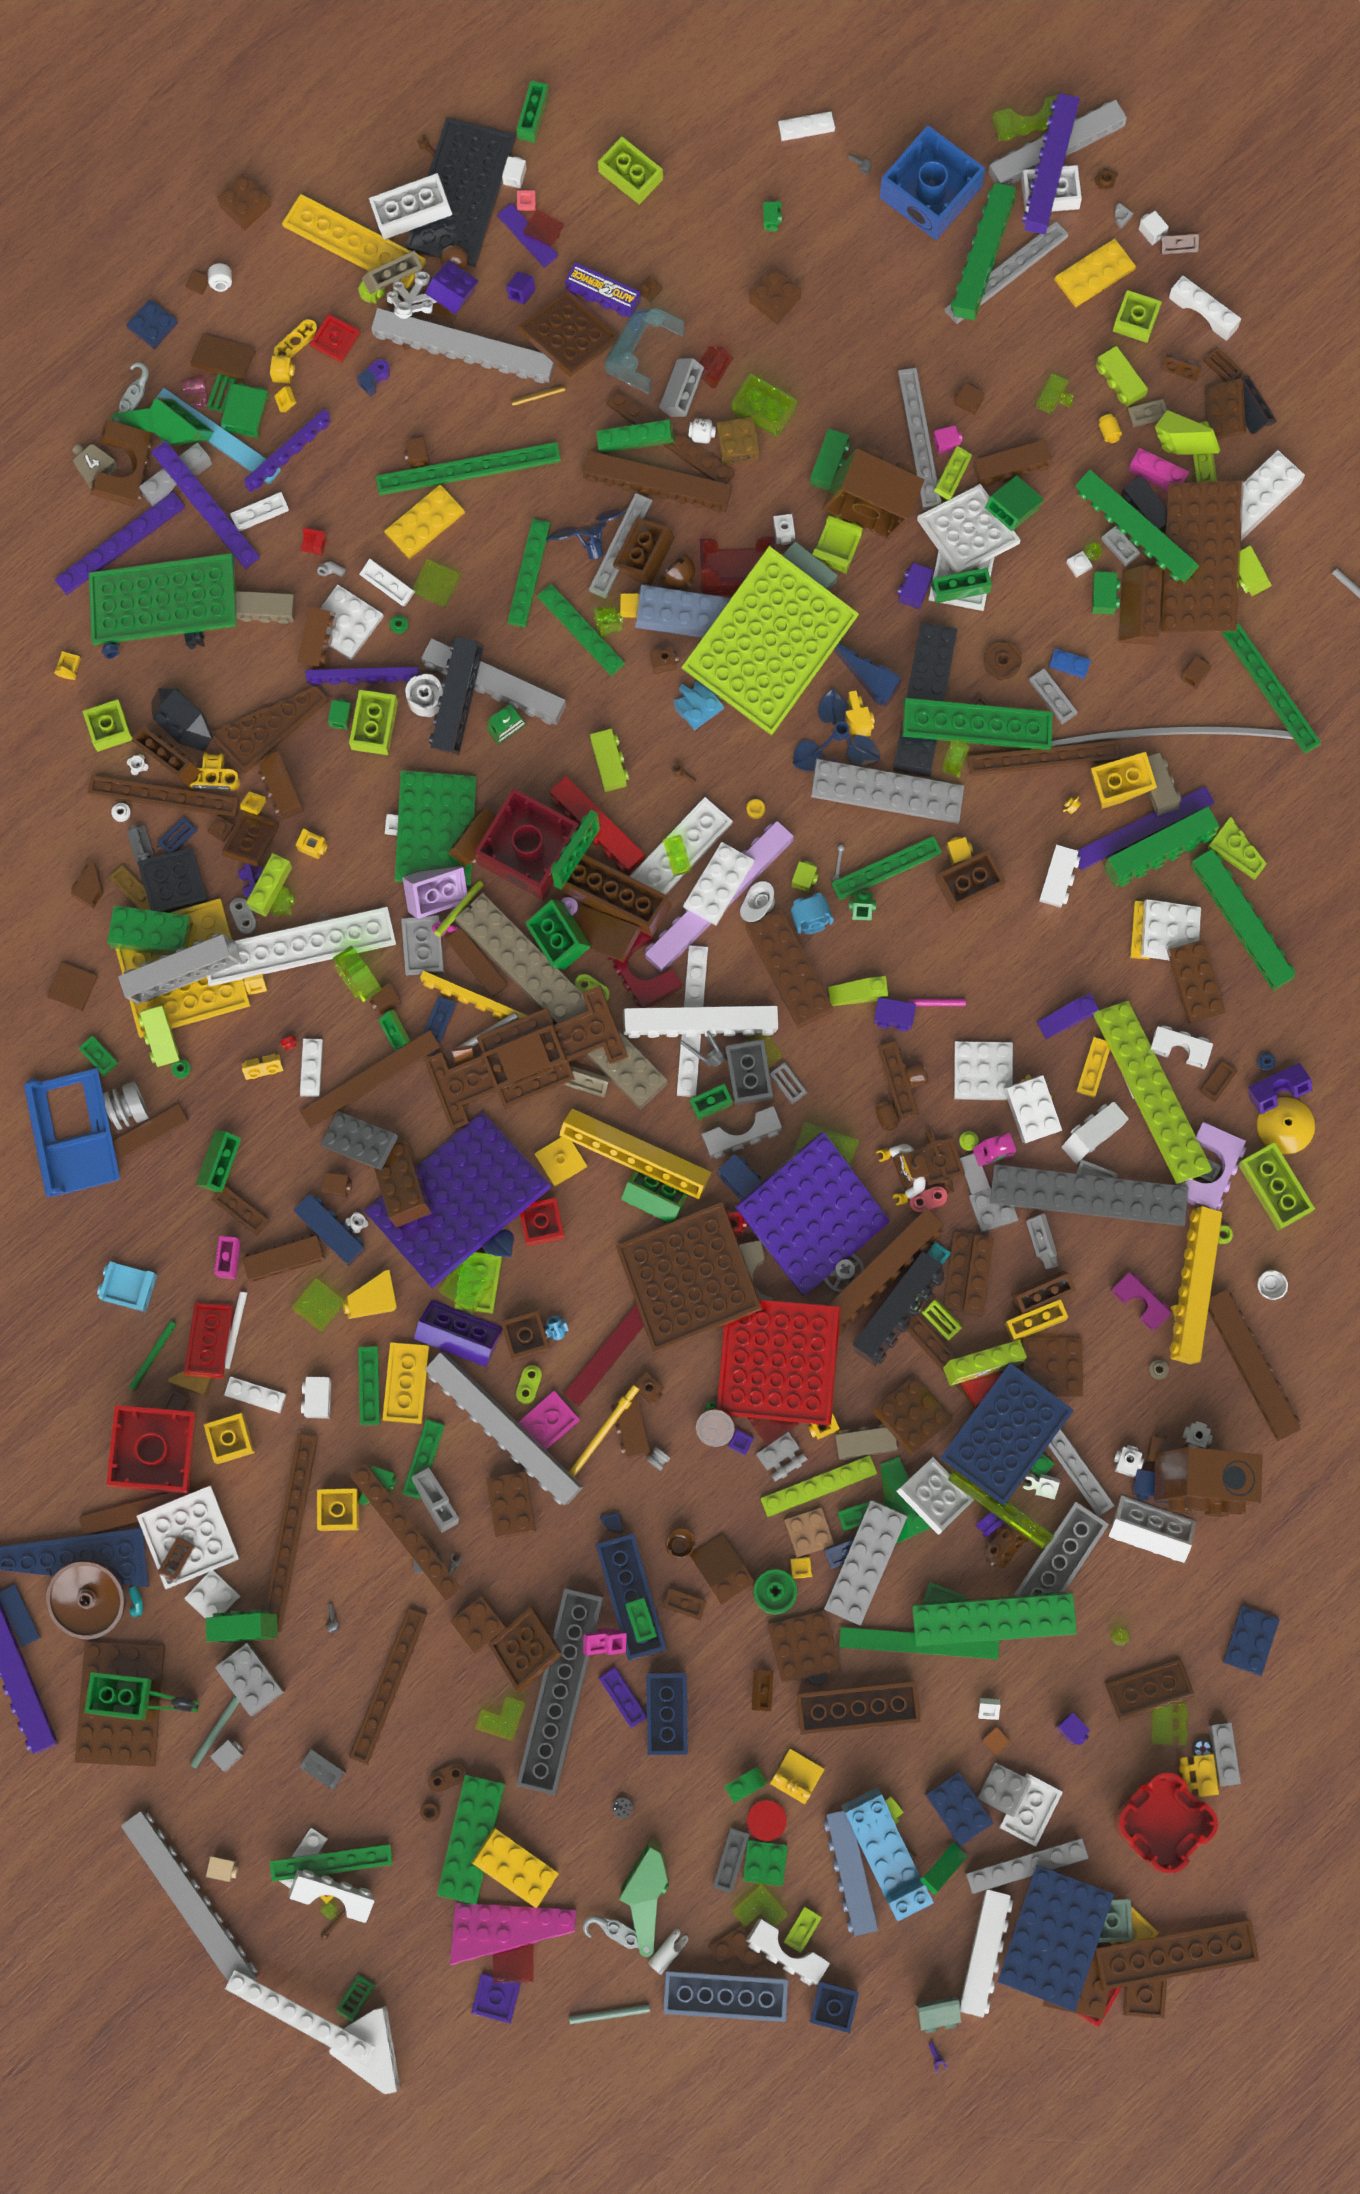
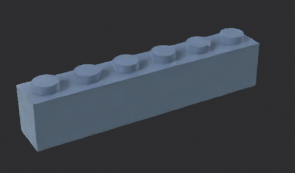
M844 1811L827 1814V1819L823 1821L826 1832L830 1831L831 1839L828 1840L830 1852L834 1851L836 1859L833 1860L835 1872L839 1871L841 1878L837 1882L839 1891H844L845 1900H842L844 1912H848L850 1920H846L849 1933L853 1932V1935L857 1936L878 1931L857 1838Z

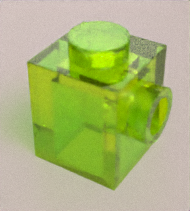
M282 886L271 907L274 917L293 915L292 905H295L294 893L291 894L289 888Z

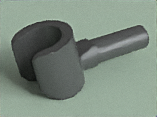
M851 154L849 155V159L861 165L859 170L862 173L868 174L870 172L871 165L868 159L861 160Z
M455 1552L450 1556L451 1565L449 1572L451 1575L456 1566L462 1562V1555L459 1561H453Z
M328 1604L331 1621L326 1623V1627L330 1633H333L339 1629V1624L334 1615L333 1604Z

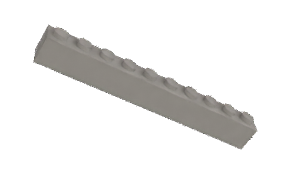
M377 308L372 325V334L378 339H391L394 343L400 345L403 343L410 344V347L414 349L424 348L432 354L442 353L448 358H460L469 364H474L475 362L487 369L493 367L499 369L502 373H515L520 378L530 377L538 383H549L554 368V363L543 353L412 317L403 319L395 315L394 312Z
M440 1352L427 1366L425 1371L429 1373L427 1375L429 1379L434 1383L438 1382L442 1386L441 1390L447 1396H452L459 1408L462 1410L466 1409L470 1413L469 1417L475 1423L479 1422L484 1427L483 1431L488 1436H493L497 1440L496 1443L503 1450L507 1449L512 1454L510 1457L516 1463H521L529 1476L537 1478L540 1481L538 1483L540 1487L545 1491L549 1490L553 1494L552 1498L558 1504H569L583 1489L584 1486L446 1352Z
M140 1811L121 1825L227 1981L229 1982L234 1970L255 1980L258 1977L256 1966L246 1960L244 1957L247 1955L241 1945L237 1946L233 1941L235 1936L229 1928H224L222 1925L223 1919L217 1911L213 1912L210 1907L212 1903L206 1895L202 1896L198 1890L200 1889L198 1882L194 1878L191 1880L188 1876L189 1870L183 1862L179 1863L175 1857L178 1855L171 1845L168 1847L164 1841L166 1836L161 1829L157 1830L153 1825L155 1821L150 1813Z

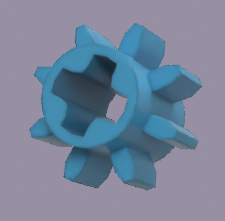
M560 1316L548 1318L547 1324L543 1325L547 1337H552L553 1340L562 1339L566 1335L565 1331H569L565 1318L561 1319Z

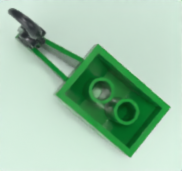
M91 1672L84 1713L146 1720L147 1709L198 1712L199 1702L193 1701V1699L173 1697L150 1691L151 1679ZM149 1696L169 1700L174 1707L148 1706Z

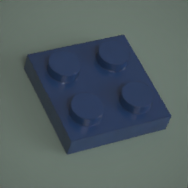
M149 299L126 324V327L155 350L178 324V321Z

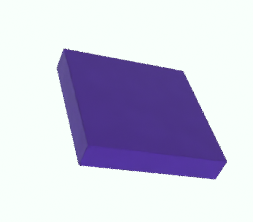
M481 1973L471 2013L511 2024L521 1983Z

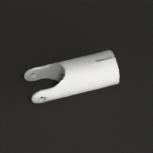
M675 1929L648 1961V1964L660 1975L688 1942V1936L684 1935L674 1944L680 1935L679 1929Z

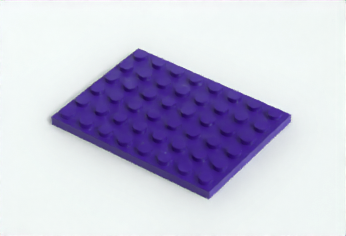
M481 1112L470 1124L463 1127L418 1165L432 1214L396 1228L388 1217L383 1196L364 1211L426 1283L433 1288L547 1192L551 1186L489 1118Z

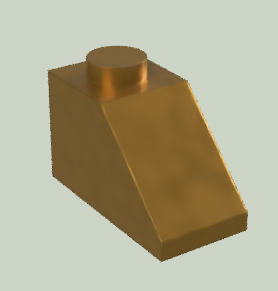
M184 1371L170 1377L168 1382L207 1397L214 1378L184 1376Z

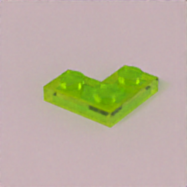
M506 1696L501 1715L481 1710L475 1729L513 1741L526 1703Z
M762 1884L732 1910V1913L745 1927L759 1914L774 1928L788 1916L787 1912Z

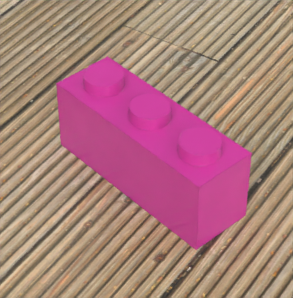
M1141 448L1135 454L1128 471L1138 477L1142 476L1143 479L1167 491L1169 483H1185L1189 471Z

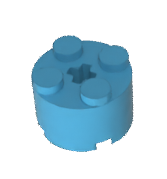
M822 893L814 894L811 898L805 900L803 898L795 900L793 902L794 906L790 910L799 934H801V931H804L805 934L822 931L828 922L831 925L834 921L827 899L823 897Z

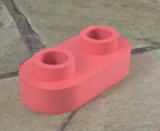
M933 1187L922 1191L910 1199V1208L915 1213H922L926 1208L932 1210L941 1207L946 1203L947 1192L942 1187ZM934 1194H941V1198L936 1199L934 1197ZM922 1200L923 1205L918 1206L916 1201Z

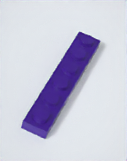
M323 409L244 479L246 489L252 492L254 489L260 488L263 481L268 477H272L281 465L287 464L291 456L299 453L308 441H313L317 433L329 426V413Z
M418 667L306 670V679L311 685H321L322 683L338 685L340 682L376 684L378 681H385L386 683L404 681L408 683L413 677L420 676Z

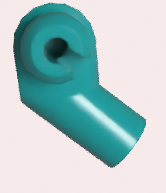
M135 1586L128 1590L134 1607H131L129 1612L134 1618L138 1615L141 1616L143 1613V1599L138 1587Z

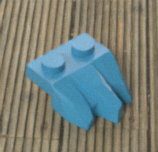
M697 681L694 682L692 690L681 684L679 691L683 697L674 699V709L688 722L694 731L724 709V706L714 693Z

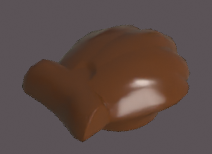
M1104 167L1103 171L1095 176V184L1099 189L1108 190L1115 185L1118 173Z

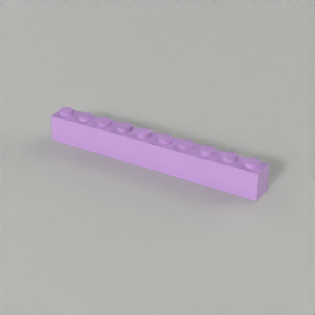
M778 821L774 825L772 823L768 825L764 830L765 834L761 838H755L751 843L752 847L748 851L744 850L742 852L744 855L755 860L729 906L793 842L794 836ZM686 909V913L682 917L678 916L673 921V926L669 930L666 929L660 934V939L655 944L651 943L645 950L646 959L663 973L712 923Z

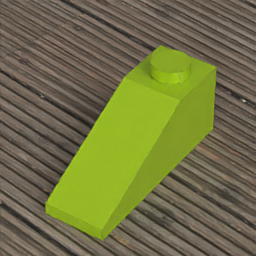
M886 976L866 978L828 987L832 1006L878 1001V998H888Z

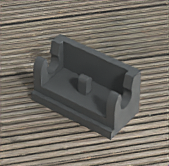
M314 1749L309 1751L300 1765L301 1769L331 1790L336 1788L346 1773Z

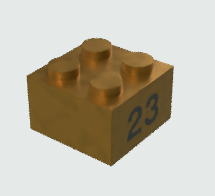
M753 417L716 423L721 459L724 465L759 460V447Z

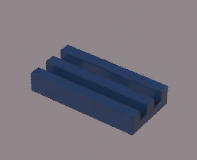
M183 817L157 844L167 853L176 852L198 830ZM184 824H186V826H185L179 833H177V834L174 836V838L165 846L164 843H165L180 827H182Z

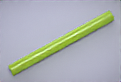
M481 881L475 883L435 930L436 936L440 937L455 918L483 887Z

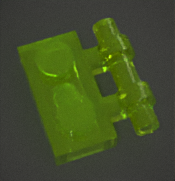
M1173 1704L1152 1711V1744L1173 1745V1737H1178V1745H1186V1737L1189 1736V1731H1187V1719H1189L1187 1705L1179 1704V1712H1173ZM1173 1719H1179V1731H1173Z

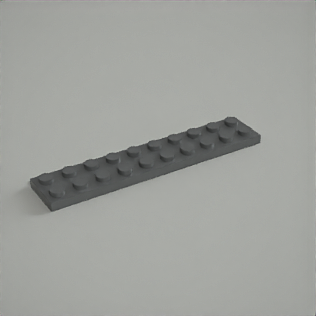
M994 1165L990 1204L1185 1226L1189 1187Z

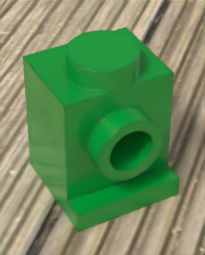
M781 201L763 202V228L769 232L778 231V223H782Z

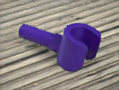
M930 2043L929 2047L935 2060L933 2065L939 2073L937 2065L943 2063L945 2069H947V2065L938 2055L934 2043Z

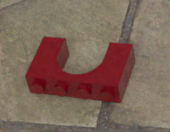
M641 931L624 962L608 956L606 958L608 961L610 959L613 961L615 973L617 976L621 975L624 979L622 984L626 991L632 992L634 996L632 1000L637 1008H650L681 990L682 983L673 968L652 980H640L631 974L628 969V961L632 954L653 942V936L651 937Z

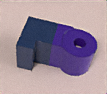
M382 359L377 360L357 377L358 385L370 397L376 393L375 386L390 376L388 362Z

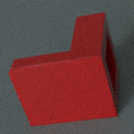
M303 528L304 538L301 551L323 555L327 539L325 532Z

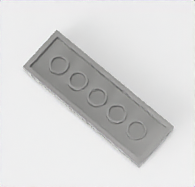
M873 1500L870 1501L824 1610L861 1626L907 1519V1515Z

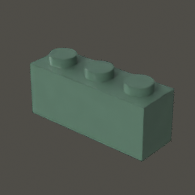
M794 542L782 555L828 591L837 583L838 575L797 542Z

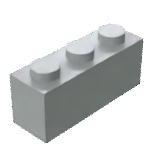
M693 358L677 359L659 408L670 417H685L704 367Z
M1232 1723L1208 1726L1218 1786L1241 1784Z

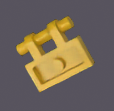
M1213 1753L1193 1755L1194 1764H1188V1757H1180L1179 1772L1182 1773V1779L1188 1784L1186 1788L1191 1793L1193 1789H1198L1199 1797L1219 1795ZM1190 1771H1195L1197 1782H1191Z

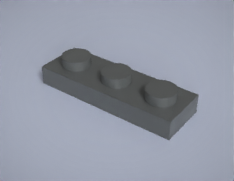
M730 1828L713 1888L732 1893L750 1834Z

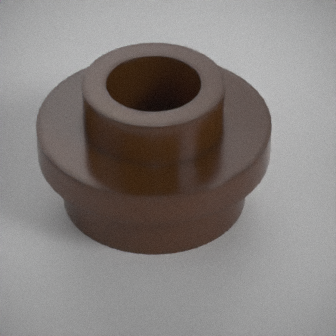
M426 1802L420 1809V1815L423 1820L433 1822L439 1818L440 1808L435 1802ZM428 1808H432L434 1810V1814L432 1816H429L427 1814Z

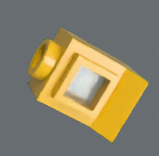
M303 828L296 847L298 851L319 859L326 852L327 842L325 838Z

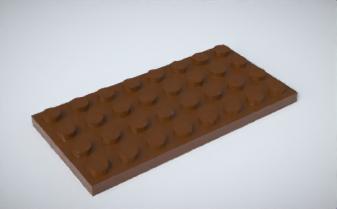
M1242 480L1169 483L1166 536L1199 565V568L1185 583L1180 579L1178 582L1169 575L1171 571L1165 568L1161 632L1237 631L1244 488Z

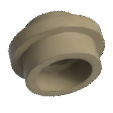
M1156 1360L1151 1363L1149 1373L1154 1379L1161 1380L1168 1375L1169 1367L1166 1362ZM1157 1366L1162 1367V1373L1156 1371Z

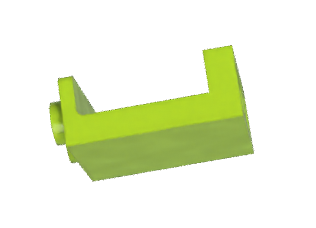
M828 516L823 533L812 555L828 568L847 574L861 539L863 528L857 523L845 522L840 517Z

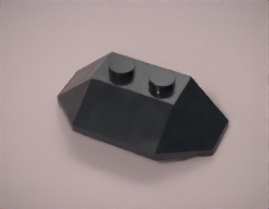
M159 688L151 701L153 720L179 744L205 751L213 735L209 731L204 713L178 688Z

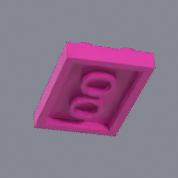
M553 1391L518 1423L548 1450L573 1428L580 1419Z

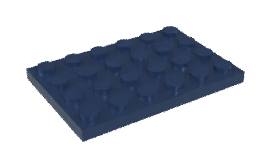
M1010 1363L941 1455L940 1459L1004 1506L1074 1410Z
M1036 1865L997 1982L1075 2012L1114 1893Z

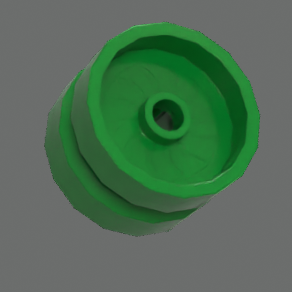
M777 1569L768 1570L761 1574L755 1582L754 1599L759 1608L764 1612L773 1615L782 1614L788 1611L795 1603L797 1596L796 1583L792 1576L785 1571ZM773 1589H778V1596H773V1593H771V1591Z

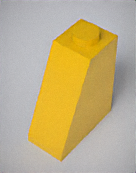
M384 1271L347 1296L345 1302H343L344 1314L348 1315V1319L392 1312L397 1308L390 1271Z

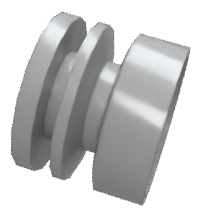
M135 1081L122 1086L123 1095H120L116 1088L112 1090L114 1098H112L108 1091L103 1093L108 1116L118 1130L123 1129L121 1120L124 1121L127 1127L130 1126V1116H133L137 1123L149 1119L147 1107Z

